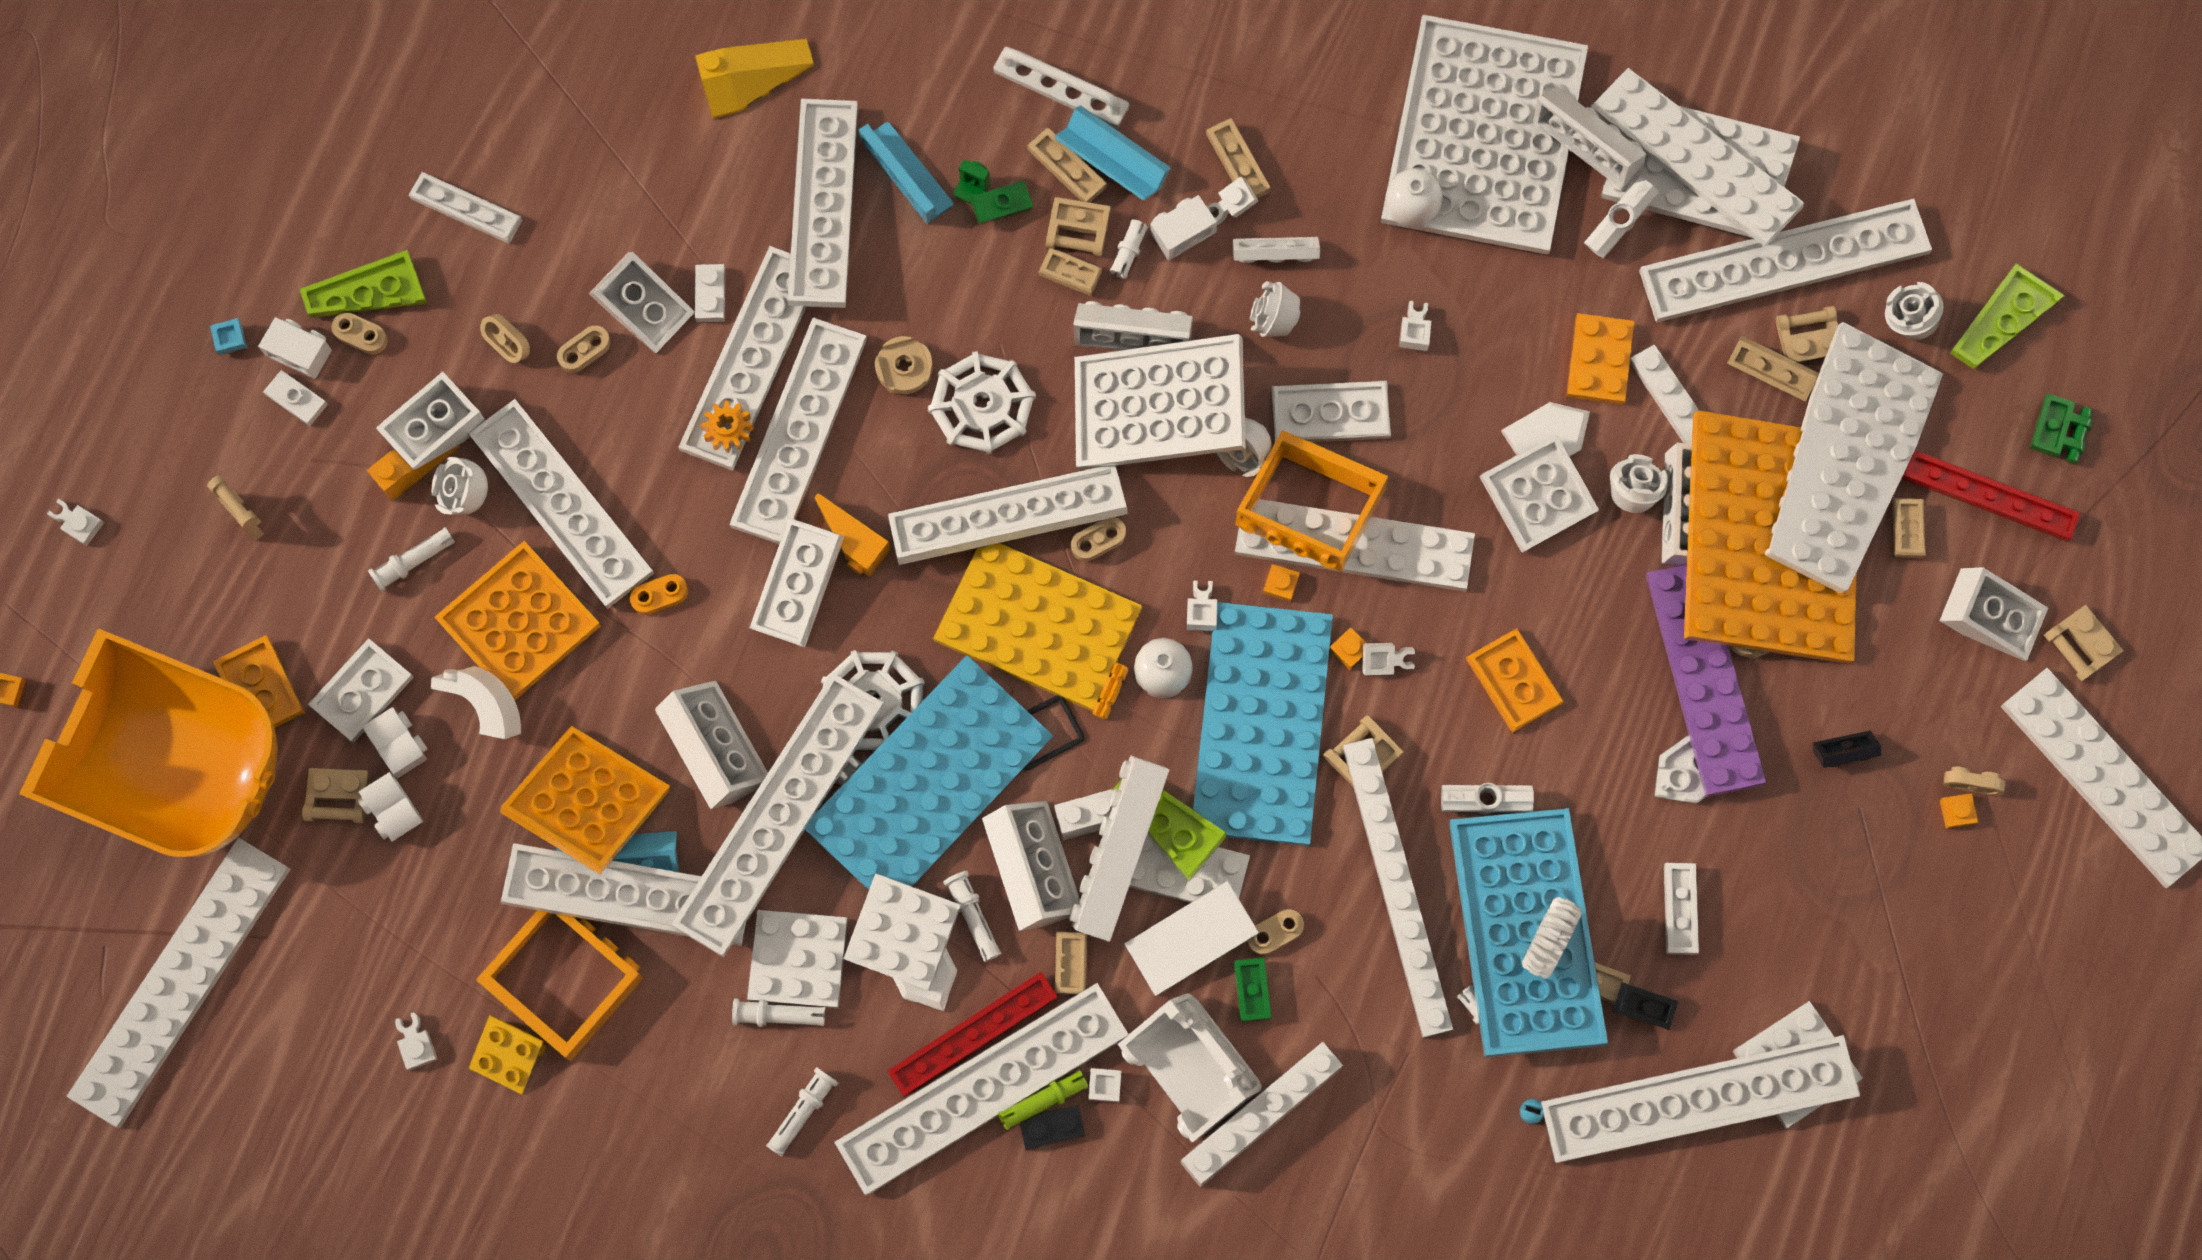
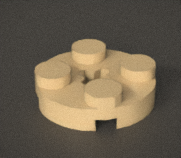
M900 336L890 339L882 346V350L875 359V370L880 383L890 393L911 394L919 391L930 382L933 362L930 351L923 343L921 344L911 337ZM905 359L906 363H912V366L908 367L907 371L898 370L896 367L900 365V360Z

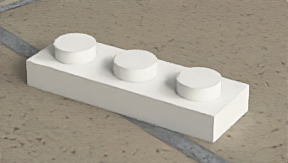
M1318 237L1233 239L1234 261L1242 263H1253L1256 260H1268L1273 263H1279L1287 259L1309 262L1313 259H1320V246Z
M1665 863L1666 955H1697L1699 947L1696 863Z

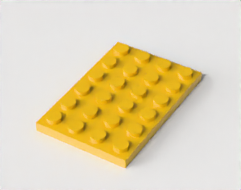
M996 543L976 549L933 640L936 643L963 655H968L972 659L1051 694L1061 696L1065 700L1093 712L1096 703L1099 702V696L1106 680L1111 676L1110 671L1113 665L1118 662L1142 611V605L1001 543Z

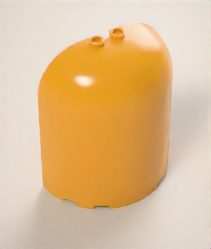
M98 628L72 682L74 685L82 688V691L57 743L45 738L19 794L165 855L191 858L208 855L222 849L234 841L258 815L269 788L273 784L278 743L275 726L270 714L261 701L245 688Z

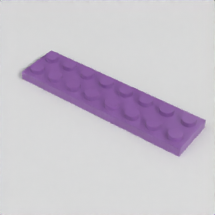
M1687 565L1647 572V583L1706 798L1764 786L1766 780L1729 647L1727 645L1684 639Z

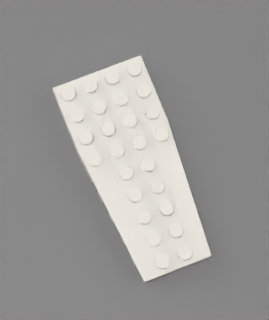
M1844 322L1837 326L1807 405L1800 430L1802 432L1801 439L1795 447L1793 454L1795 460L1792 469L1787 475L1786 482L1788 484L1785 495L1779 503V508L1781 509L1777 522L1772 527L1771 534H1773L1771 544L1765 552L1767 557L1838 593H1843L1849 589L1915 451L1943 373Z

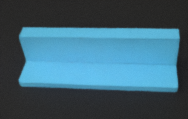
M1081 105L1075 108L1067 128L1055 136V139L1144 201L1161 189L1170 170V167Z
M885 122L874 131L869 124L859 129L863 145L927 224L953 207V201L889 122Z
M677 831L634 834L612 861L679 872L676 850Z

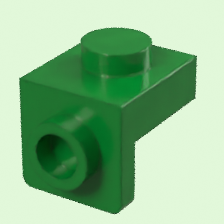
M963 159L959 166L960 181L953 194L954 197L972 205L970 201L971 196L986 192L991 185L987 167L978 161L970 162Z

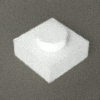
M1091 1068L1088 1099L1091 1101L1119 1103L1121 1071Z

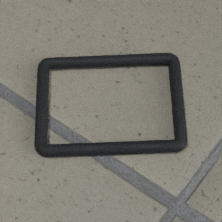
M1056 695L1029 709L1027 712L1032 715L1059 701L1079 738L1029 763L1023 768L1025 771L1031 770L1082 743L1085 739L1084 733L1066 700L1061 696Z

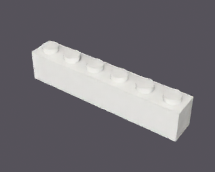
M1130 755L1129 761L1125 760L1119 774V777L1122 778L1119 790L1114 789L1110 798L1109 806L1112 807L1109 818H1104L1100 827L1099 834L1102 835L1100 845L1093 848L1089 863L1093 864L1089 876L1085 875L1080 885V892L1083 894L1079 904H1074L1070 914V921H1073L1071 926L1076 931L1110 942L1170 769Z
M1322 1042L1181 1160L1182 1166L1196 1183L1202 1187L1338 1073L1343 1065L1325 1043Z

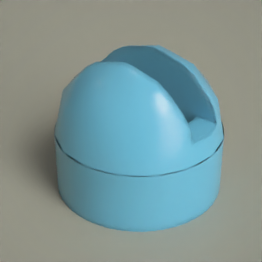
M1528 1099L1521 1105L1519 1112L1524 1122L1537 1124L1544 1118L1542 1104L1539 1100ZM1526 1106L1541 1110L1540 1115L1525 1111Z

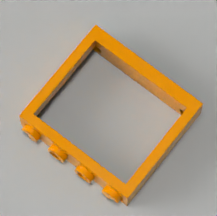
M1282 430L1237 510L1235 525L1239 526L1246 533H1254L1266 538L1273 545H1281L1293 550L1300 557L1313 559L1327 569H1335L1342 572L1386 490L1388 476ZM1283 457L1370 495L1341 551L1253 512Z
M536 911L480 974L476 981L569 1061H572L643 980V977L637 972L641 967L628 956L624 960L615 953L619 948L606 937L599 940L593 934L596 928L582 918L578 922L574 917L556 914L626 974L569 1041L566 1042L495 980L499 973L553 914Z

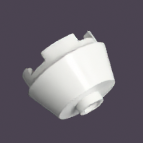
M1266 281L1262 285V289H1265L1264 294L1260 299L1255 298L1250 320L1254 321L1255 325L1252 326L1251 331L1258 332L1261 337L1287 336L1299 320L1300 298L1281 282L1272 283Z
M1917 282V285H1909L1904 288L1899 286L1891 292L1886 301L1885 319L1890 328L1902 336L1912 340L1924 339L1934 333L1939 325L1943 313V300L1937 291L1923 282Z
M1639 454L1629 455L1627 460L1618 462L1610 472L1613 501L1618 507L1627 512L1642 513L1647 511L1666 494V471H1660L1658 467L1652 464L1653 459L1648 456Z

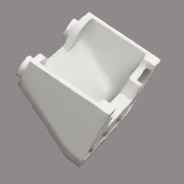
M1187 993L1169 1000L1118 1043L1122 1049L1124 1059L1131 1065H1145L1179 1109L1181 1114L1177 1117L1178 1130L1185 1138L1190 1139L1191 1142L1198 1140L1262 1089L1256 1075L1200 1002Z

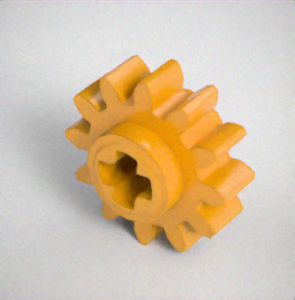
M725 400L724 408L721 409L714 403L713 409L715 412L713 414L704 412L708 422L701 423L702 430L706 432L703 436L705 441H713L712 446L715 451L721 445H723L726 453L730 452L731 445H735L738 450H741V440L750 442V437L746 431L754 430L753 424L749 422L751 418L749 411L742 412L740 403L731 408L728 400ZM728 423V425L732 427L726 430V428L723 427V425Z

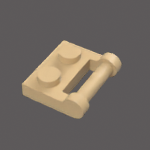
M1055 197L1046 238V248L1054 249L1056 246L1092 252L1093 256L1102 257L1111 206ZM1058 229L1093 234L1096 235L1095 241L1060 236L1057 235Z
M1834 306L1824 307L1822 311L1787 317L1786 314L1776 316V327L1785 357L1801 365L1825 360L1838 326L1837 313ZM1825 322L1827 328L1791 335L1789 328Z
M221 475L213 477L208 482L207 487L241 527L255 541L264 534L258 527L262 523L261 520L251 509L246 510L242 505L244 502L233 488L231 490L227 488V482Z
M2087 605L2081 607L2043 635L2048 642L2052 641L2073 666L2077 671L2076 676L2081 682L2123 652V649ZM2064 631L2091 662L2090 665L2087 666L2062 635Z
M1367 715L1359 721L1360 725L1333 750L1328 749L1323 754L1325 760L1352 786L1353 783L1348 765L1341 759L1345 755L1343 745L1358 742L1368 733L1374 737L1373 742L1382 773L1403 754V751Z
M309 768L306 799L302 812L303 820L338 819L353 820L354 823H365L366 813L359 804L358 799L361 798L359 791L370 785L371 773L368 770ZM318 800L356 801L354 808L317 807Z

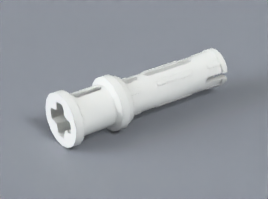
M444 527L398 557L397 555H392L389 557L388 562L375 570L371 568L367 571L381 592L386 591V586L399 578L405 579L409 570L451 544H454L455 541Z
M963 871L943 881L945 887H949L955 902L961 905L959 912L961 911L983 961L988 962L997 958L1002 953L978 904L980 897L974 893L967 878L969 873L968 871Z
M734 998L732 1025L735 1026L738 1023H755L758 1027L766 1026L767 1023L824 1026L825 1023L824 1017H816L825 1016V1007L768 1005V1001L765 1000L741 1002L739 998Z
M817 1067L814 1070L815 1075L807 1087L799 1091L800 1094L798 1096L800 1099L766 1145L781 1157L815 1108L818 1110L819 1107L823 1106L822 1101L832 1086H837L838 1084L836 1080Z

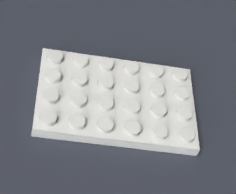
M1679 106L1785 187L1798 147L1799 136ZM1647 155L1643 166L1623 189H1620L1606 178L1601 194L1603 199L1619 202L1641 176L1660 192L1645 210L1751 237Z
M1236 334L1075 357L1076 467L1084 470L1101 466H1116L1246 449L1243 338Z

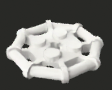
M975 351L969 357L938 372L939 378L932 403L928 406V413L934 416L949 445L953 446L955 444L984 451L986 454H992V451L1018 436H1024L1027 432L1025 428L1032 403L1036 399V393L1031 391L1018 370L1017 362L978 354V351ZM980 366L1001 372L998 375H986L985 372H981ZM974 367L975 372L961 380L955 378ZM1008 376L1019 392L1011 393L1004 382ZM950 384L955 387L954 397H952V401L944 402L947 388ZM978 396H981L983 399L987 397L990 399L986 407L975 406ZM1020 401L1015 421L1008 415L1012 402ZM953 410L960 421L955 429L946 416L945 411ZM1003 423L1010 427L990 439V430ZM966 428L974 432L981 431L983 432L984 440L963 435L962 432Z
M853 650L851 655L827 677L823 676L821 683L824 687L832 673L843 678L856 666L858 673L848 682L872 696L879 695L878 700L884 704L868 730L871 732L880 730L883 738H863L856 750H877L889 737L886 728L899 716L906 719L920 705L923 700L925 681L923 678H919L906 665L896 651L857 652ZM862 664H884L882 670L869 672V670H863ZM892 667L907 681L906 683L899 685L889 675ZM911 691L910 712L902 709V693Z

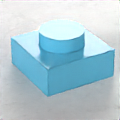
M238 318L210 325L215 350L218 355L247 348L242 324Z

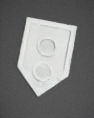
M1549 402L1502 429L1501 433L1516 455L1557 434L1570 457L1582 449L1590 411Z
M1689 735L1659 756L1654 797L1695 804L1706 797Z
M945 948L930 991L896 978L893 979L903 999L944 1011L957 969Z

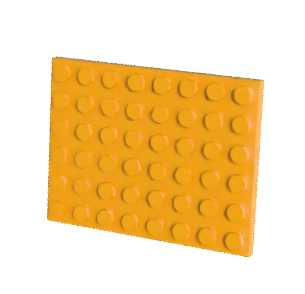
M1700 410L1693 413L1684 639L1846 664L1854 662L1857 572L1849 589L1843 593H1838L1765 555L1773 537V534H1771L1773 524L1777 522L1781 509L1779 508V503L1785 495L1787 488V475L1792 469L1795 457H1793L1795 447L1801 439V427Z

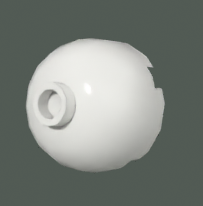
M1411 168L1399 172L1387 186L1385 196L1387 212L1394 221L1403 226H1425L1433 221L1440 211L1443 197L1440 183L1434 175L1423 169Z
M1245 418L1246 449L1218 452L1217 454L1229 469L1235 472L1237 467L1245 472L1242 476L1250 477L1255 476L1259 472L1273 445L1267 429L1262 424Z
M457 457L447 458L449 461L445 465L440 464L433 477L432 496H437L439 503L435 504V506L443 514L466 516L477 511L484 503L488 492L487 477L483 469L473 461Z
M1153 639L1146 643L1136 656L1134 664L1136 682L1153 697L1169 698L1176 696L1191 681L1193 671L1191 656L1185 647L1174 639Z

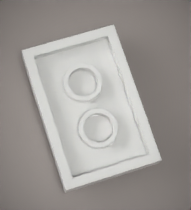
M368 638L308 705L352 743H355L365 732L362 726L378 717L414 677Z

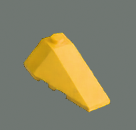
M807 39L727 47L695 55L713 119L743 111L748 107L749 103L760 96L762 98L770 94V90L783 82H789L814 66Z

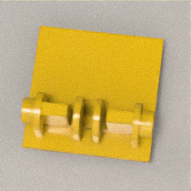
M489 1015L469 1069L522 1095L537 1057L543 1055L546 1045L543 1044V1040Z

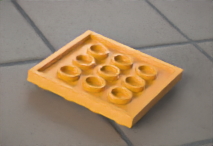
M525 541L520 543L435 616V619L478 667L489 671L500 679L510 691L514 700L519 698L601 627L596 618Z
M571 726L502 804L500 813L593 871L601 874L669 793L670 785Z

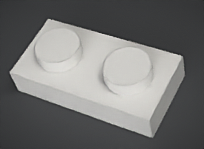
M724 264L695 265L696 322H725Z

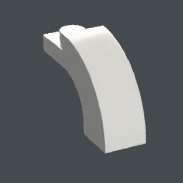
M472 666L462 670H444V674L431 678V689L458 694L471 702L479 717V734L501 739L521 734L520 715L513 696L500 679L489 671Z

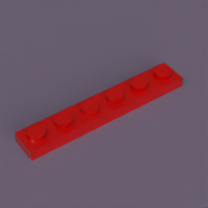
M1916 450L1901 478L2066 542L2071 540L2080 512Z
M1039 972L893 1066L887 1072L905 1098L1058 999V996L1043 973Z

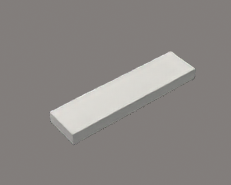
M421 172L408 195L413 201L510 244L523 221L519 215L424 172Z

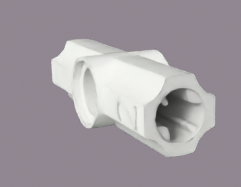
M1640 176L1620 201L1610 208L1608 215L1584 244L1604 259L1623 235L1633 228L1635 221L1660 192L1650 182ZM1620 211H1625L1630 215L1629 220L1625 224H1617L1614 221L1615 215Z
M1483 783L1482 785H1442L1441 787L1442 812H1478L1482 815L1533 812L1534 791L1532 786ZM1480 794H1491L1494 797L1495 803L1485 805L1480 800Z

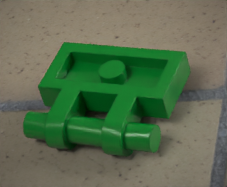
M2047 393L2041 406L2029 449L2057 458L2063 448L2069 452L2066 461L2071 464H2078L2080 455H2083L2086 444L2084 440L2086 433L2091 430L2093 424L2091 420L2093 410L2088 407H2082L2080 415L2075 414L2073 410L2076 402ZM2069 425L2075 428L2073 438L2066 436Z

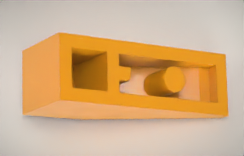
M460 446L452 448L415 470L394 449L366 471L393 502Z
M818 493L815 496V500L830 531L844 536L840 549L848 562L846 565L858 575H861L863 572L870 577L891 550L889 542Z

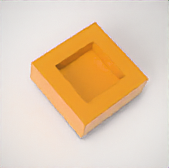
M1272 564L1263 594L1291 602L1300 572Z
M1350 627L1330 646L1329 650L1351 670L1363 658V644L1367 643Z
M0 673V705L18 708L26 680L22 677Z
M1972 793L1940 799L1946 829L1971 826L1978 823Z

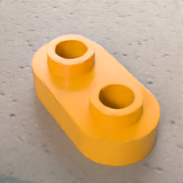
M669 574L634 588L630 595V603L638 614L651 615L682 603L687 598L688 586L681 576ZM676 584L677 589L674 592L667 591L669 585ZM642 595H649L648 601L640 602Z

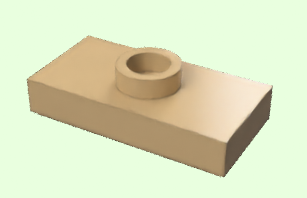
M1049 248L1039 270V276L1092 296L1102 274L1101 267L1053 248Z
M1894 498L1892 500L1894 557L1924 558L1926 555L1924 499Z
M1056 932L1055 993L1080 994L1086 990L1087 934L1082 932Z

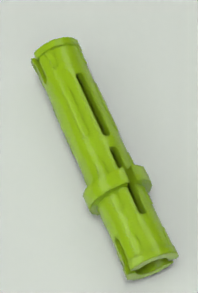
M1078 1070L1057 1083L1052 1081L1048 1084V1088L1004 1111L998 1112L1001 1122L1005 1123V1129L1009 1130L1011 1127L1055 1104L1061 1105L1065 1103L1066 1098L1083 1089H1087L1088 1084L1085 1077L1081 1078L1083 1076L1081 1071Z

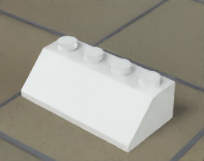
M1556 86L1538 98L1533 122L1620 189H1623L1643 166L1646 153L1641 145L1635 141L1630 142L1622 136L1621 131L1616 126L1602 121L1596 111L1590 107L1585 108L1577 102L1576 97L1571 92L1563 91Z
M1088 301L1085 304L1078 303L1073 325L1074 342L1076 346L1120 351L1186 342L1191 340L1193 316H1189L1182 311L1162 313L1154 308L1135 310L1126 305L1102 306V304L1094 301Z
M716 680L674 690L655 708L656 713L710 809L732 804L760 787L768 772Z
M1039 801L1004 805L983 817L982 820L1019 931L1041 928L1070 918L1072 908L1075 903L1079 904L1080 898L1048 802Z

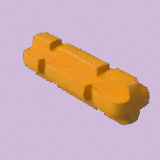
M1120 663L1113 665L1110 671L1111 677L1107 678L1099 696L1100 701L1096 703L1093 709V714L1098 718L1105 720L1108 718L1111 712L1110 706L1114 705L1123 685L1121 681H1124L1128 674V668Z

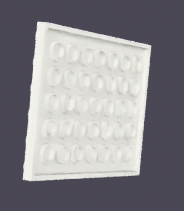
M1422 15L1389 183L1396 174L1405 169L1418 168L1426 170L1434 175L1440 183L1443 196L1441 207L1435 219L1425 226L1409 225L1408 227L1392 219L1386 210L1385 201L1380 223L1549 255L1569 149L1536 125L1533 119L1538 98L1556 86L1563 91L1571 92L1578 102L1588 45Z

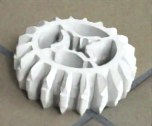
M1560 897L1553 899L1522 961L1523 968L1527 969L1529 973L1545 979L1552 974L1582 914L1580 907L1568 899L1565 900Z

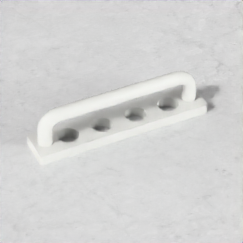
M1004 47L994 65V73L1074 110L1081 105L1115 129L1120 126L1129 109L1127 101L1016 49ZM1020 65H1024L1032 69V71L1027 76H1020L1017 74L1016 69ZM1048 76L1057 80L1053 87L1047 88L1041 84V80ZM1074 88L1081 91L1082 94L1077 99H1070L1067 97L1066 91ZM1098 99L1107 105L1103 110L1097 111L1091 107V103Z

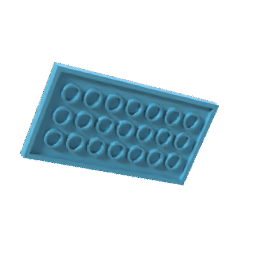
M1217 602L1216 630L1212 632L1193 810L1226 832V838L1310 846L1333 614Z
M966 655L815 813L805 831L868 890L871 887L875 873L912 887L1049 742L1053 735Z
M1569 808L1450 820L1449 827L1484 1058L1606 1046L1608 1041ZM1560 897L1574 902L1576 906L1581 908L1582 914L1552 974L1545 979L1529 973L1527 969L1523 968L1522 961L1553 899Z

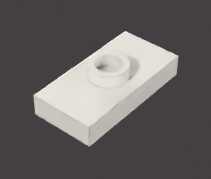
M282 370L263 391L266 396L308 426L312 425L328 405L326 401Z

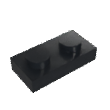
M1870 730L1813 742V752L1823 768L1837 767L1841 764L1866 761L1870 758L1881 756V745Z
M1622 982L1613 1012L1669 1030L1678 1001Z
M1078 1105L1034 1115L1020 1123L1025 1150L1085 1136Z

